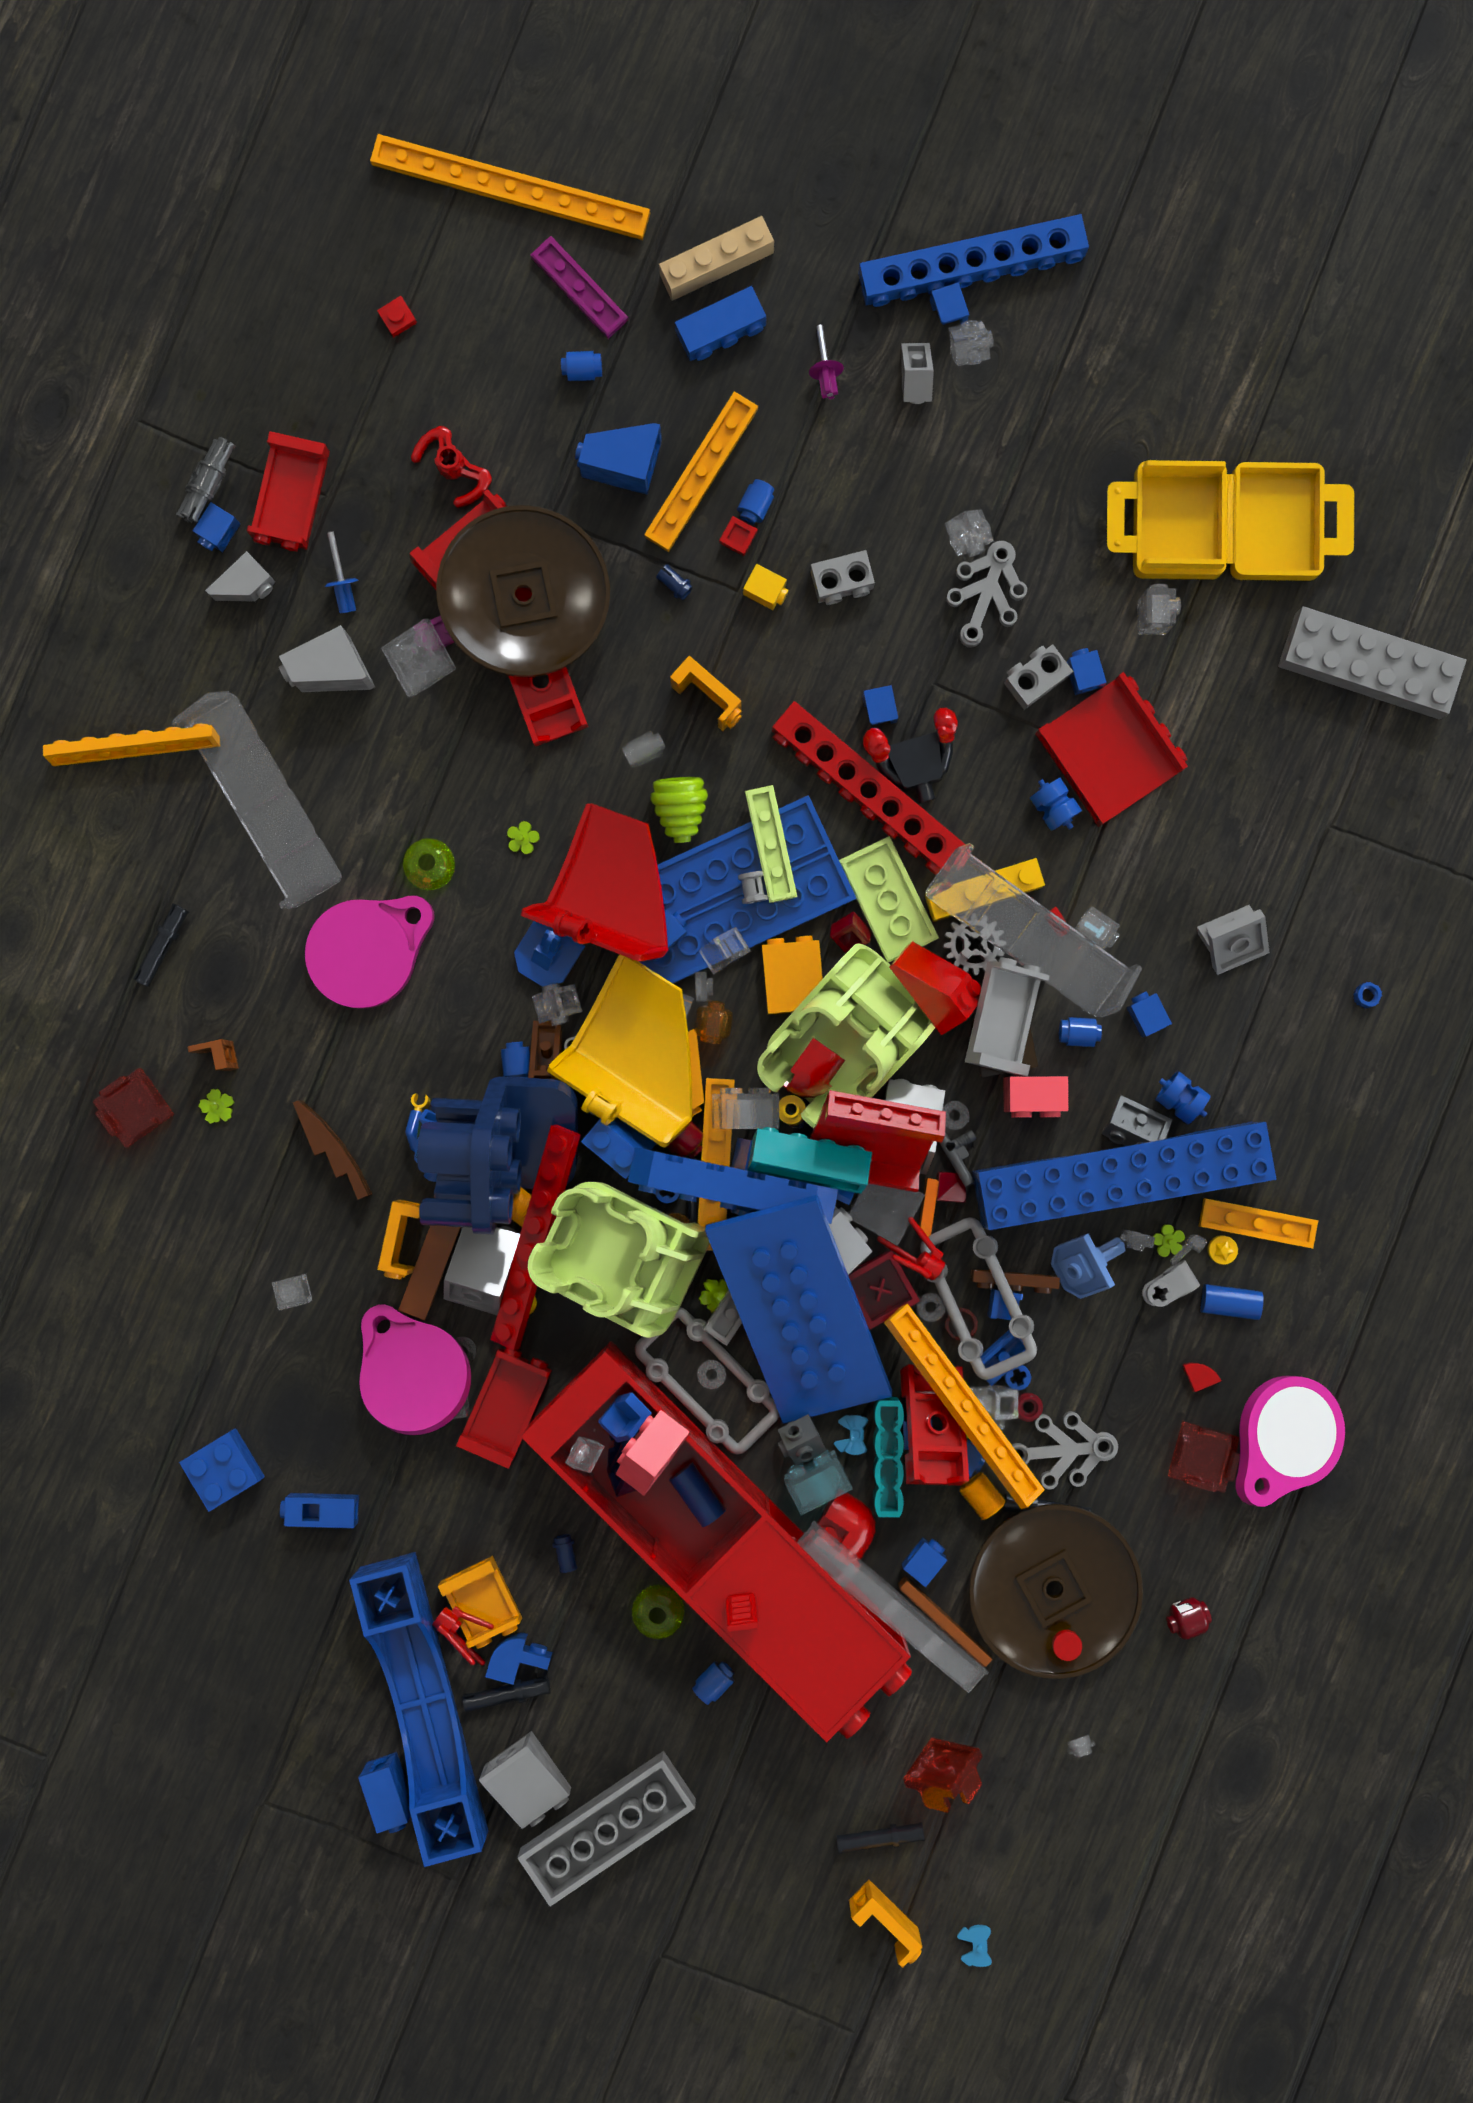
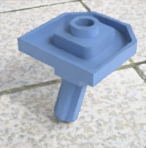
M1085 1234L1054 1247L1051 1265L1056 1275L1060 1277L1063 1289L1081 1299L1110 1289L1115 1285L1106 1266L1108 1261L1125 1252V1244L1120 1238L1116 1237L1100 1247H1095L1090 1235Z

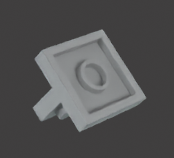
M1250 905L1197 927L1198 935L1211 954L1212 968L1217 975L1270 953L1265 915L1260 909L1253 911Z

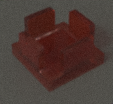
M138 1068L128 1076L119 1077L99 1092L100 1096L93 1100V1103L98 1108V1111L95 1112L96 1116L111 1136H117L125 1148L137 1142L174 1115L142 1068Z
M1182 1421L1168 1476L1184 1481L1190 1486L1212 1492L1220 1491L1225 1493L1228 1481L1234 1482L1238 1468L1240 1453L1237 1452L1240 1437Z
M931 1737L903 1780L907 1788L919 1791L927 1808L948 1813L951 1809L948 1798L955 1799L959 1793L963 1803L970 1804L982 1786L976 1767L983 1756L979 1748Z

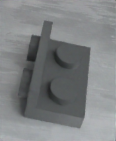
M1120 1095L1109 1122L1102 1131V1135L1108 1137L1116 1144H1123L1125 1146L1166 1139L1173 1119Z

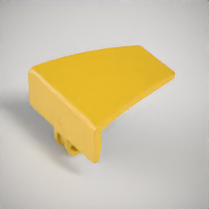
M619 955L572 1044L549 1064L547 1071L587 1097L582 1105V1110L586 1113L591 1112L599 1117L601 1123L605 1126L609 1125L617 1117L664 1148L683 1132L692 1120L690 1050L683 993L681 988L642 963Z

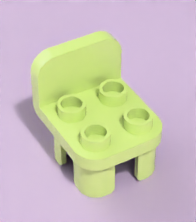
M855 944L771 1036L767 1049L759 1058L757 1065L758 1074L762 1082L770 1090L778 1092L786 1081L791 1082L795 1074L790 1070L811 1040L815 1038L846 1060L829 1084L832 1087L829 1090L872 1098L922 1045L935 1029V1026L889 968L890 964L871 948L863 944ZM829 1090L815 1098H805L810 1103L801 1113V1117L813 1128L818 1120Z
M602 1182L581 1183L573 1189L563 1192L557 1198L551 1210V1214L557 1217L545 1242L537 1243L529 1257L528 1272L532 1281L538 1287L550 1293H559L583 1306L582 1309L597 1317H605L646 1338L662 1335L674 1320L710 1244L705 1227L695 1222L683 1223Z

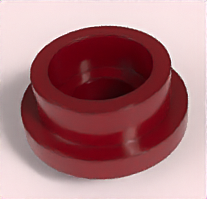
M1023 1393L1016 1398L1014 1411L1021 1420L1031 1422L1040 1417L1043 1411V1404L1037 1395ZM1032 1402L1033 1409L1030 1412H1025L1023 1410L1024 1403Z

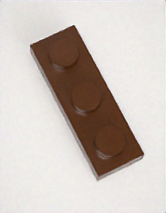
M971 1269L970 1280L977 1282L978 1288L994 1289V1284L996 1283L990 1270ZM1003 1271L1012 1291H1023V1286L1034 1287V1292L1051 1294V1289H1059L1060 1277Z

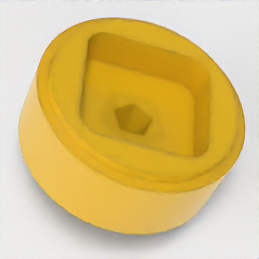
M1220 1235L1214 1237L1209 1242L1207 1251L1209 1257L1214 1262L1229 1264L1235 1260L1238 1254V1247L1232 1238Z

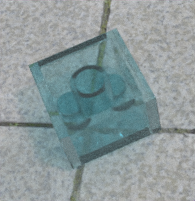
M826 1449L827 1451L813 1457L812 1462L803 1465V1463L797 1466L793 1465L787 1469L788 1474L784 1475L785 1485L801 1516L853 1489L851 1481L835 1450L829 1452Z

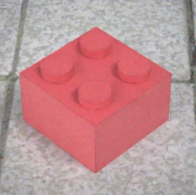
M1068 1076L1003 1078L1004 1112H1011V1118L1032 1117V1112H1040V1117H1061V1111H1068Z
M662 1410L659 1411L655 1418L651 1415L648 1416L641 1425L636 1437H632L617 1460L620 1466L616 1475L643 1496L677 1454L689 1433L686 1428Z

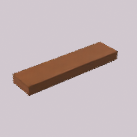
M430 1225L398 1309L399 1311L422 1320L427 1319L461 1227Z
M906 1576L898 1583L900 1591L983 1667H986L992 1661L990 1654Z

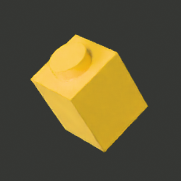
M756 564L743 588V595L774 610L776 604L782 605L789 590L785 588L787 579Z

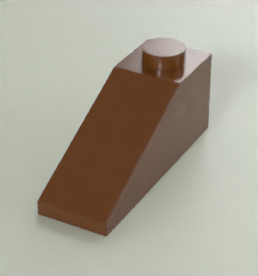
M533 1021L528 1078L559 1080L550 1074L547 1069L549 1064L562 1053V1021Z

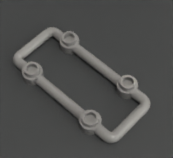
M969 1217L931 1234L929 1239L934 1245H937L968 1229L972 1230L976 1238L973 1243V1251L979 1258L985 1259L1012 1318L1009 1323V1330L1014 1337L1021 1338L1026 1350L985 1368L981 1360L983 1345L979 1340L971 1337L946 1282L947 1265L945 1264L944 1269L935 1280H927L935 1283L961 1343L958 1347V1353L960 1357L971 1363L975 1374L979 1378L989 1380L1033 1360L1037 1354V1346L1032 1336L1034 1322L1029 1316L1022 1314L995 1255L998 1251L997 1241L992 1236L986 1235L982 1224L977 1219ZM922 1241L920 1246L921 1253L924 1251L930 1253V1249Z
M680 1307L672 1323L679 1318L687 1326L688 1337L696 1342L701 1341L747 1387L749 1399L755 1403H762L769 1410V1413L737 1443L729 1435L727 1423L721 1419H713L668 1373L669 1367L666 1361L661 1358H653L646 1351L660 1335L651 1338L642 1336L635 1345V1355L646 1366L647 1377L654 1382H661L706 1427V1435L711 1442L721 1443L733 1454H742L780 1417L774 1400L769 1394L768 1385L762 1379H754L714 1337L702 1330L707 1323L704 1319L694 1318L687 1310Z

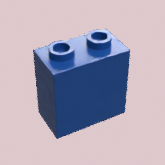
M395 1752L367 1762L358 1777L376 1833L386 1830L389 1833L400 1831L406 1827L405 1824L408 1823L411 1817L409 1811V1786L398 1753Z

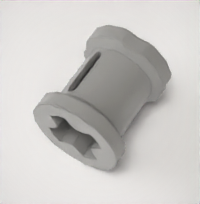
M763 871L738 875V880L742 882L744 893L742 904L768 900L767 895L764 894L761 877L764 876Z

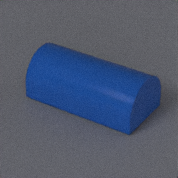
M1209 1284L1203 1285L1201 1313L1254 1320L1261 1318L1263 1310V1293L1261 1291Z
M1008 1330L983 1352L981 1360L985 1368H988L1026 1349L1021 1338L1014 1337L1010 1330ZM1006 1373L986 1381L992 1386Z
M693 1462L669 1479L702 1527L711 1524L726 1511V1508Z

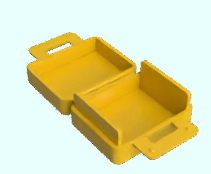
M1148 460L1142 462L1137 467L1134 473V482H1112L1108 486L1107 547L1114 553H1133V571L1141 579L1213 580L1220 577L1225 571L1227 563L1230 564L1231 575L1238 580L1311 581L1323 572L1324 555H1349L1354 550V490L1347 484H1325V471L1318 463L1242 462L1237 465L1232 474H1227L1225 461ZM1125 499H1134L1133 536H1124ZM1324 501L1337 502V538H1324Z

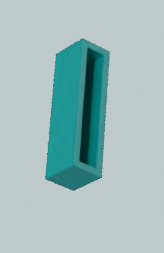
M771 1127L757 1128L752 1138L747 1171L862 1194L868 1185L872 1152L865 1151L863 1147L858 1145H849L847 1147L836 1145L834 1141L829 1139H821L819 1141L807 1139L806 1135L800 1133L783 1134Z

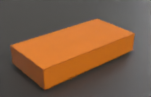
M925 1178L919 1226L928 1237L932 1231L939 1183L937 1179Z

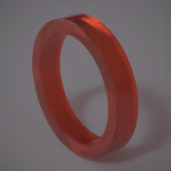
M959 1308L960 1312H966L973 1318L974 1327L970 1333L972 1337L978 1327L976 1316L968 1309ZM948 1314L945 1320L946 1331L952 1338L960 1340L949 1329L950 1316Z

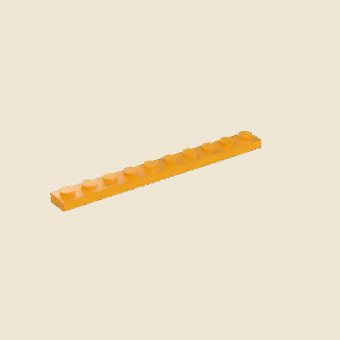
M380 134L377 135L370 159L371 164L376 167L640 240L644 238L650 217V209Z

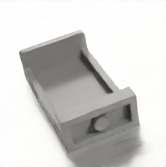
M1000 957L999 962H987L965 1062L1012 1075L1028 1077L1030 1065L1023 1064L1022 1059L1039 984L1041 981H1049L1050 975L1040 973V967L1024 964L1022 968L1016 966V960Z

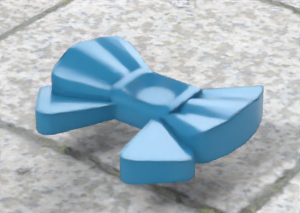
M845 1415L838 1420V1423L850 1430V1439L835 1441L834 1445L840 1452H846L851 1455L866 1453L867 1448L863 1440L864 1427L868 1423V1418L862 1415Z
M974 1925L969 1930L963 1927L957 1934L958 1939L973 1943V1951L961 1956V1960L968 1966L986 1967L991 1965L992 1959L987 1953V1939L991 1934V1929L988 1926Z

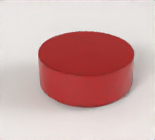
M1061 1630L1053 1637L1052 1648L1056 1656L1061 1660L1072 1661L1081 1654L1082 1642L1074 1631Z

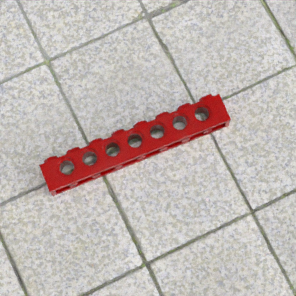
M795 701L773 725L772 732L775 734L773 739L784 748L789 745L797 752L794 756L802 764L814 766L818 770L816 774L828 785L833 782L839 787L838 793L849 803L853 800L862 807L860 812L871 821L877 819L884 825L882 830L894 840L896 837L905 843L904 849L915 858L920 855L927 861L925 866L936 876L940 874L946 876L969 849L965 843ZM800 730H806L810 733L811 739L807 743H800L796 740L795 734ZM822 748L829 749L833 755L832 759L827 762L819 760L817 757L818 750ZM844 766L852 768L854 777L850 780L842 779L838 773L839 769ZM864 785H872L876 790V795L873 798H865L862 796L860 788ZM886 803H893L898 809L897 815L893 817L886 816L883 813L882 806ZM908 821L916 822L919 825V833L909 835L904 829V824ZM930 839L939 841L941 851L935 854L929 852L926 848V842Z

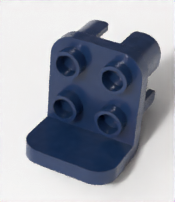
M496 1077L489 1081L483 1100L433 1098L431 1109L433 1113H436L437 1122L422 1124L418 1139L417 1162L418 1169L421 1172L437 1173L434 1198H425L420 1203L421 1225L472 1228L474 1234L493 1235L497 1223L510 1224L513 1213V1194L518 1195L521 1187L533 1189L551 1125H560L578 1133V1101L572 1088L566 1083L555 1079ZM578 1147L576 1150L567 1185L572 1181L576 1172L578 1164Z

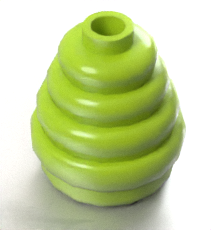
M700 777L666 778L653 782L654 792L651 793V802L655 805V814L660 817L659 822L661 826L665 827V835L673 837L674 843L690 842L691 836L696 835L699 831L697 825L702 821L701 814L704 813L706 808L704 801L708 797L707 790L703 788L704 781Z

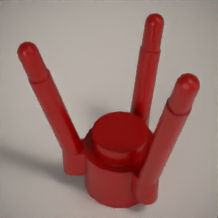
M909 1217L908 1221L930 1249V1253L924 1251L916 1258L883 1237H877L878 1242L898 1254L892 1256L893 1260L920 1273L931 1281L935 1280L945 1267V1262L941 1260L944 1253L935 1247L913 1217Z
M457 1606L453 1610L445 1607L432 1626L445 1636L470 1665H474L475 1660L480 1665H485V1661L472 1648H467L466 1642L456 1633L462 1625V1622L458 1619L461 1617L490 1630L494 1629V1625L463 1612Z

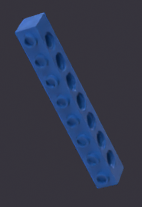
M1082 214L862 262L859 264L858 275L865 305L873 304L874 307L888 304L893 299L911 300L917 297V294L925 292L931 294L933 290L958 282L960 288L970 286L972 282L979 280L992 282L1006 274L1019 276L1033 268L1046 270L1060 262L1066 261L1067 264L1077 263L1086 256L1089 244ZM1057 240L1061 242L1063 247L1060 249L1053 248L1050 245V241ZM1025 246L1032 247L1036 253L1033 255L1025 254L1022 248ZM1002 252L1006 254L1008 259L1000 261L995 258L994 254ZM971 258L977 259L981 265L971 267L967 260ZM941 265H949L953 271L951 273H943L939 267ZM921 271L926 277L915 279L911 273ZM886 277H894L898 283L890 286L884 282V279Z

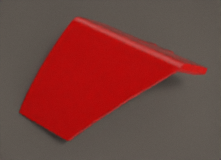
M592 803L586 804L562 869L547 901L523 908L521 916L553 928L555 935L561 937L569 936L578 944L592 943L636 961L663 957L668 951L666 919L659 870L649 824Z

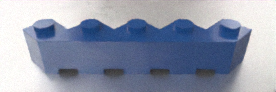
M636 1147L628 1182L639 1185V1191L656 1194V1189L680 1193L679 1199L696 1202L697 1197L719 1201L721 1202V1208L736 1211L738 1206L763 1210L818 1195L829 1224H832L838 1189Z

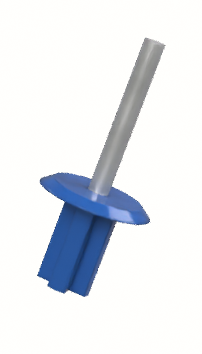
M334 531L328 532L338 581L329 582L324 587L334 586L339 613L356 611L350 583L359 580L356 578L344 579Z

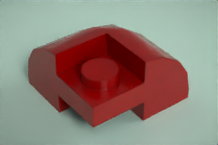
M813 1038L790 1070L795 1074L790 1083L786 1081L783 1088L803 1098H815L823 1095L832 1087L829 1084L846 1060Z
M838 1487L808 1539L833 1554V1557L856 1568L873 1541L876 1533L875 1519L871 1510L862 1501Z

